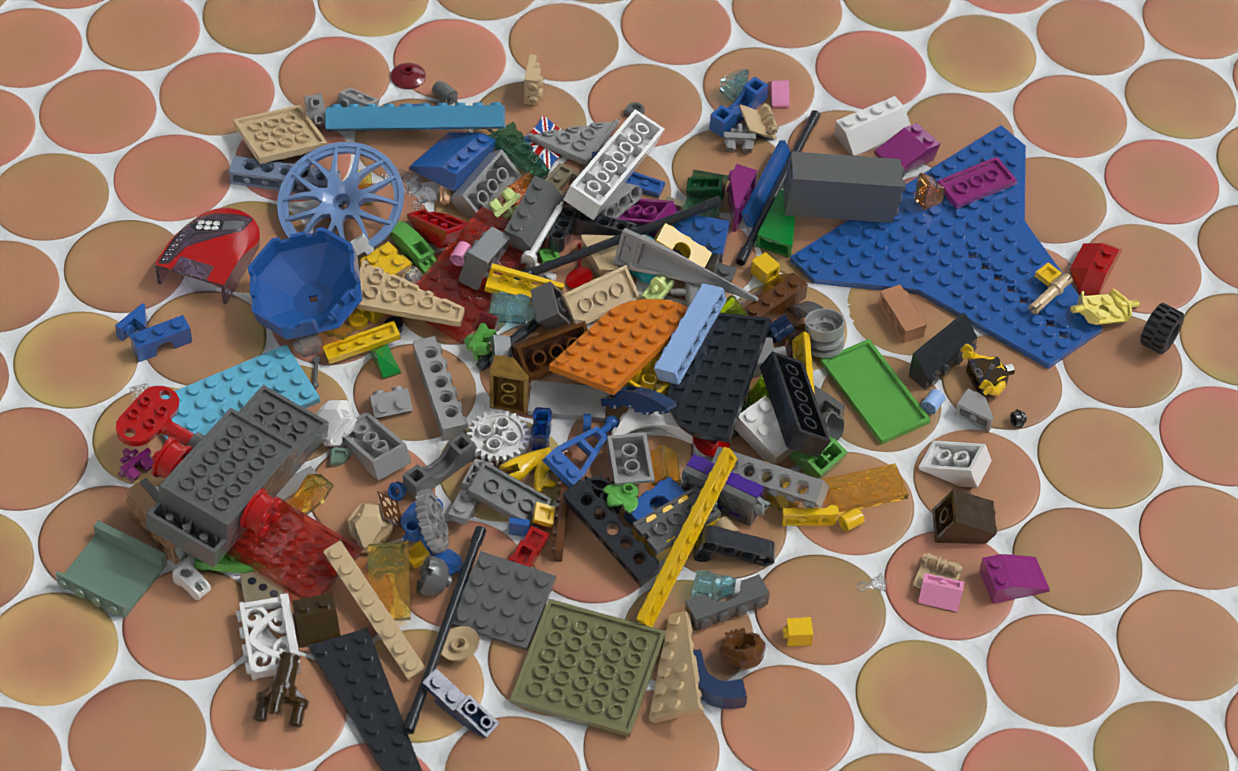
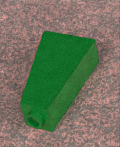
M781 189L757 234L756 247L790 258L793 247L795 216L785 215L784 194Z

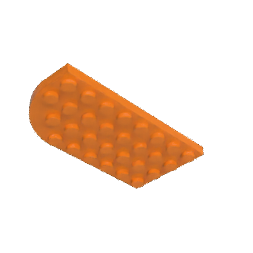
M641 299L618 305L603 315L550 363L549 369L559 375L615 395L668 345L672 333L679 326V321L684 317L688 306L664 299Z

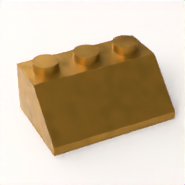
M494 355L489 372L490 408L528 414L529 376L514 358Z

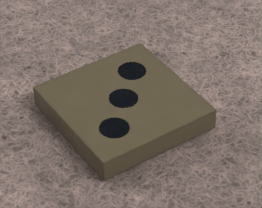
M280 567L240 574L245 603L280 597V594H285Z

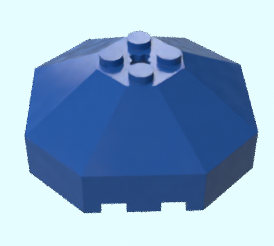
M324 227L317 228L314 233L306 234L303 231L290 234V238L280 240L279 237L272 238L248 266L250 295L253 303L251 307L255 318L259 324L286 340L340 328L363 300L358 257L352 243ZM317 296L318 301L310 303V298Z

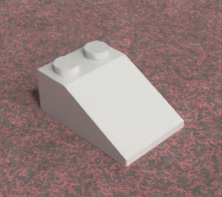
M933 440L919 465V470L960 487L978 488L992 460L986 444Z

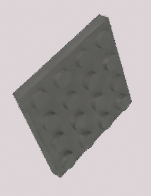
M480 551L463 591L452 626L471 627L478 635L527 651L555 584L556 576Z

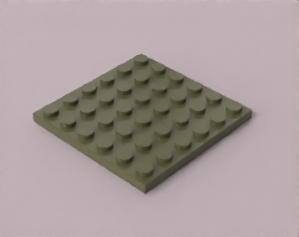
M548 599L510 698V704L630 738L664 642L666 631Z

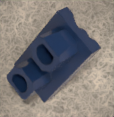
M782 315L771 322L767 338H772L773 344L777 341L781 342L784 337L795 331L786 315Z

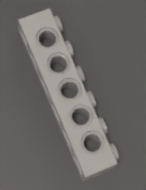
M435 336L413 341V354L442 439L446 441L455 438L462 432L466 435L465 428H468V421L466 416H462L463 408L461 401L457 402V389L455 386L452 387L451 372L446 370L448 368L446 358L441 356L443 353L441 344L437 343Z
M717 448L712 463H716L717 457L723 448ZM733 452L738 459L735 463L737 464L735 470L731 472L738 473L752 482L759 483L769 495L775 497L782 495L790 502L796 503L797 500L803 502L804 506L814 509V506L822 507L829 489V485L824 480ZM754 470V474L747 477L748 472ZM768 476H772L769 482H765ZM790 481L787 488H782L785 482ZM804 487H808L806 493L800 494Z

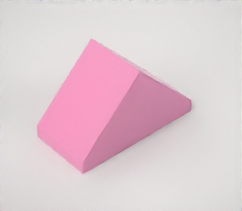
M768 81L772 109L789 108V81Z

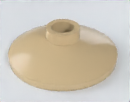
M467 626L451 629L443 648L442 656L449 661L455 662L468 659L479 647L480 638L478 633L473 628Z

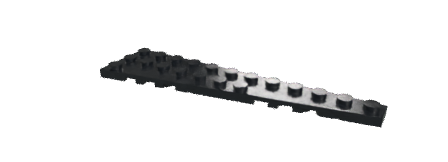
M368 628L308 645L310 653L319 668L322 669L328 683L334 689L335 695L343 704L346 713L352 719L353 725L382 771H422L409 735L402 730L404 722Z

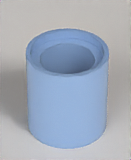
M932 389L922 401L921 407L926 413L935 414L945 401V395L938 389Z

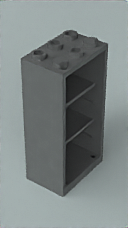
M792 151L783 186L784 213L786 216L893 223L894 217L898 215V204L902 202V192L905 191L906 182L903 181L904 167H901V159Z

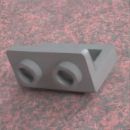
M403 386L391 388L392 391L384 393V390L372 392L373 395L369 396V401H371L374 417L377 419L413 411L408 388L403 389Z

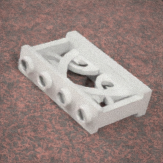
M288 593L280 594V597L247 603L239 602L240 610H236L238 622L243 624V627H239L241 640L245 639L246 641L242 648L244 657L248 656L249 659L248 662H245L247 674H251L252 681L258 678L275 676L277 669L276 660H280V653L291 652L299 655ZM276 609V610L270 612L269 614H268L267 611H266V610ZM261 612L264 615L262 619L254 614L256 620L250 621L248 619L250 613ZM274 621L276 624L281 621L283 624L277 627L272 622ZM267 625L274 632L287 634L274 643L273 649L264 646L257 640L259 634ZM248 627L253 628L250 635L248 633ZM285 644L287 646L286 649L280 648V652L277 651L279 645ZM251 646L257 651L253 655ZM259 658L263 659L262 664H265L268 658L272 659L268 666L259 667L256 665V660ZM298 661L297 674L302 673L301 661Z

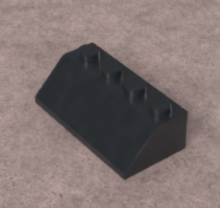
M965 313L958 316L913 353L908 377L925 390L930 385H935L941 376L947 375L952 367L956 364L959 365L964 360L962 357L963 352L960 349L965 344H969L975 352L978 337Z

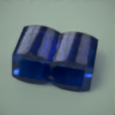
M536 407L533 411V425L531 427L532 451L550 447V434L552 431V411L550 408Z

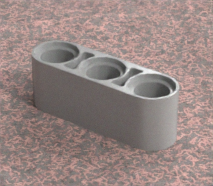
M624 183L599 214L612 218L619 217L641 198V187Z

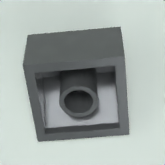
M552 282L530 290L532 295L530 301L535 308L534 318L538 324H541L546 329H553L572 322L561 298V294L564 293Z

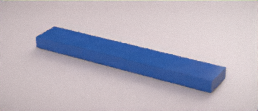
M785 140L778 142L741 213L747 227L754 226L791 154Z

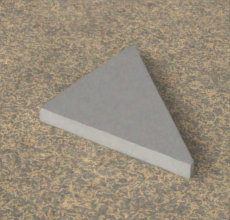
M614 119L613 122L604 123V121L596 122L583 127L580 125L572 126L556 131V129L548 130L540 134L530 133L527 136V140L587 167L592 160V151L601 150L618 127L620 120Z

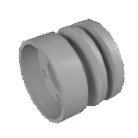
M827 308L811 311L805 318V332L810 334L811 355L829 358L840 354L844 348V316L836 310Z

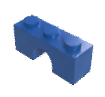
M181 315L130 334V341L134 354L138 361L142 362L157 356V348L165 342H171L175 349L192 343L190 326L185 317Z
M671 477L664 481L662 480L653 489L645 491L638 498V506L632 513L628 514L625 511L624 519L633 527L634 522L653 512V507H661L682 495L685 491Z

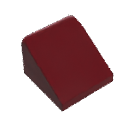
M482 310L476 331L481 323H486L488 329H495L497 332L499 330V318Z

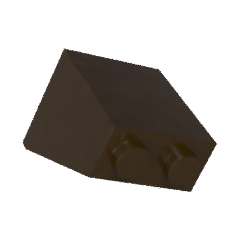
M952 489L932 509L934 537L937 543L986 544L997 534L996 512L994 510V501Z

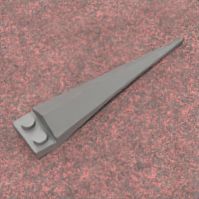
M626 228L622 231L613 263L620 266L627 265V268L633 271L664 276L697 285L704 283L721 287L726 293L752 301L759 300L753 294L648 236L640 235Z

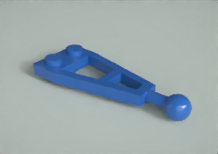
M608 416L604 421L603 427L599 428L596 426L557 446L542 461L570 488L587 472L607 440L606 433L613 431L614 427L619 426L618 418ZM592 436L599 440L594 448L586 441V439ZM575 445L588 456L580 470L562 453Z

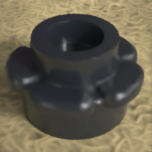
M1019 409L1011 412V424L1014 427L1019 426L1022 428L1027 421L1026 414Z

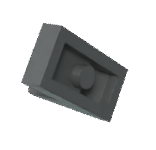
M720 254L711 256L705 268L732 283L736 274V267L719 263Z
M814 385L815 398L820 412L833 411L843 418L845 405Z

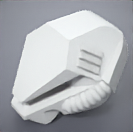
M328 400L316 413V415L329 422L328 434L323 441L324 446L341 445L342 439L347 437L355 428L357 418L347 400Z

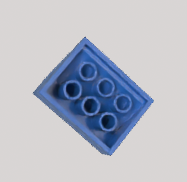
M449 132L411 164L409 170L455 191L465 182L489 153L494 152L496 140L482 133Z

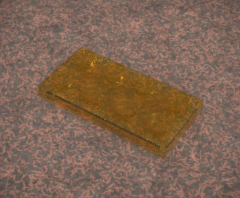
M896 463L822 479L829 485L826 494L829 505L837 506L839 509L838 514L848 512L855 507L863 509L908 499L909 495Z
M408 541L368 544L369 584L394 621L411 620Z

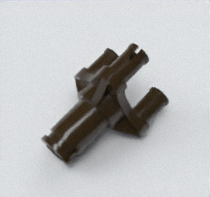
M282 652L279 655L280 660H278L274 681H271L268 688L258 692L256 695L257 705L253 719L259 722H266L268 713L274 715V712H276V715H281L282 704H288L293 707L289 725L302 727L309 700L295 686L300 656L291 652Z

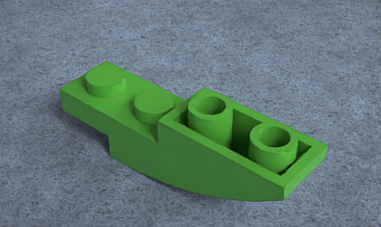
M397 222L389 235L404 256L411 258L427 281L443 274L444 269L434 257V250L424 238L405 222Z

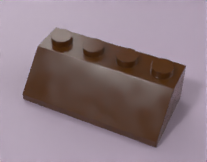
M795 273L780 274L752 293L759 298L758 301L745 298L727 310L726 313L770 318L772 322L787 312L788 307L796 305L806 298L808 284Z
M575 320L511 344L513 358L529 376L528 382L554 373L550 371L549 364L588 330L586 322Z

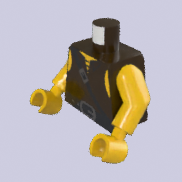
M965 344L960 349L963 352V359H969L966 373L976 392L985 397L989 395L999 396L1005 390L1009 376L1015 374L1014 366L1012 364L1003 366L997 356L979 355L974 352L969 344Z

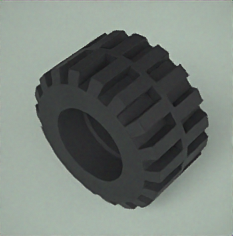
M1165 303L1159 304L1153 310L1143 328L1140 343L1161 355L1164 354L1172 346L1180 332L1184 321V313Z

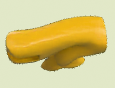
M550 447L514 457L499 466V469L503 472L514 470V473L509 475L519 481L524 479L536 467L533 489L540 493L544 487L551 488L558 484L546 477V473L551 469L542 461L551 452Z

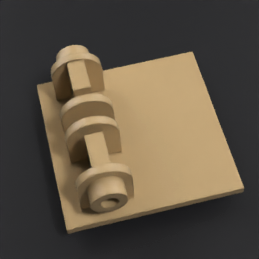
M762 104L759 110L739 105L747 129L751 133L777 139L776 133L779 127L769 105Z
M924 553L913 586L922 588L925 573L958 580L963 566H960L958 562H948V559L942 560V557L938 558L931 555V553Z

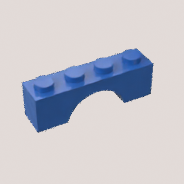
M754 76L743 86L739 97L730 107L726 108L721 105L710 114L709 129L723 138L724 132H730L731 128L736 127L738 123L744 120L739 105L756 109L767 100L768 84Z

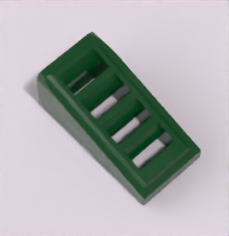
M724 176L688 177L686 193L724 198L726 189Z

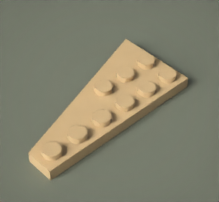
M365 260L362 261L359 273L363 300L356 309L461 326L465 312L464 307L450 300L440 299L434 296V293L431 291L421 290L418 285L395 274L390 275L383 272L382 268L378 266L375 268Z
M686 611L670 614L668 617L649 714V720L653 724L704 712L703 706L700 703V698H702L701 691L698 689L699 674L697 660L693 654L695 646L691 640V634L693 633L690 614Z

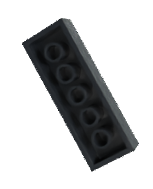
M772 351L761 364L760 370L785 446L790 450H796L818 458L830 444L831 440L804 363Z

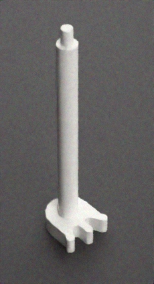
M563 202L556 206L530 251H524L521 257L522 264L526 262L528 267L530 265L533 267L538 265L536 252L563 209Z

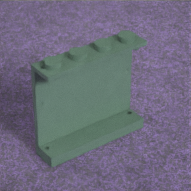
M98 520L93 526L95 536L67 571L63 574L58 571L55 572L57 584L64 590L68 589L82 599L86 598L92 601L97 607L102 606L108 609L115 616L120 615L126 618L167 566L166 555Z

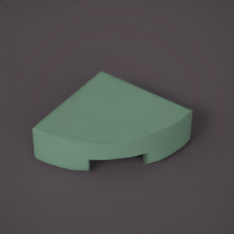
M332 447L330 467H338L346 463L351 457L352 449Z

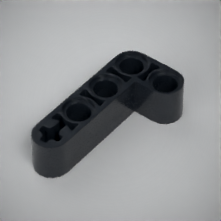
M708 525L702 528L694 544L693 557L698 562H708L714 554L762 566H770L775 562V543L769 539Z

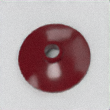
M415 63L399 64L391 72V81L401 89H415L421 86L426 79L424 69Z

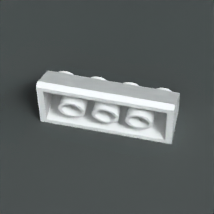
M894 96L836 120L834 136L851 156H860L880 147L901 129L909 126L910 122L905 107Z

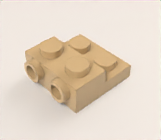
M530 54L524 77V104L538 106L539 99L543 98L544 89L541 87H543L544 76H541L537 55Z

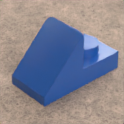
M145 304L139 305L115 325L116 334L120 340L123 341L130 334H133L135 330L141 331L147 328Z

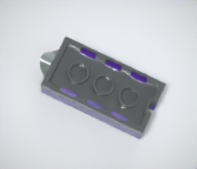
M693 454L682 471L683 483L681 488L687 492L693 487L698 486L701 490L715 464L704 457ZM731 472L717 499V508L721 513L751 526L758 514L764 515L765 510L770 506V502L763 499V486L742 477L738 473Z

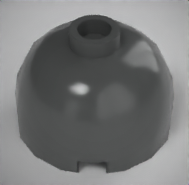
M431 555L426 556L419 572L421 578L417 580L416 592L433 597L441 594L445 587L449 588L452 576L449 575L448 565L442 559Z

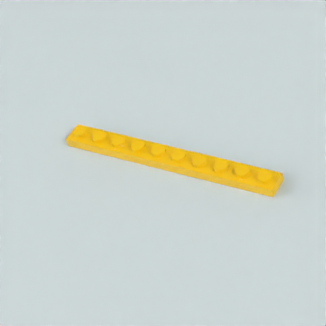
M723 447L712 471L708 475L704 487L700 490L699 496L692 506L678 538L674 541L672 550L666 557L665 563L657 575L643 607L638 612L636 619L640 624L653 627L738 459L730 448Z

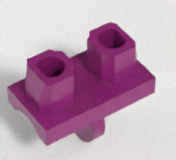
M148 447L140 453L136 448L132 451L128 448L122 450L124 457L120 459V462L124 465L120 467L118 475L121 478L125 476L131 483L136 481L141 475L136 469L138 466L141 465L146 472L152 469L154 463L150 456L152 451Z

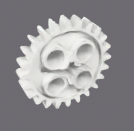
M501 409L496 414L493 410H491L490 415L483 412V418L477 416V421L472 420V426L468 427L467 437L476 446L475 458L481 456L483 461L485 459L490 463L495 461L496 466H498L499 461L505 463L506 460L520 456V453L525 454L526 448H529L530 435L527 423H522V417L516 419V413L510 416L508 410L505 414H502Z

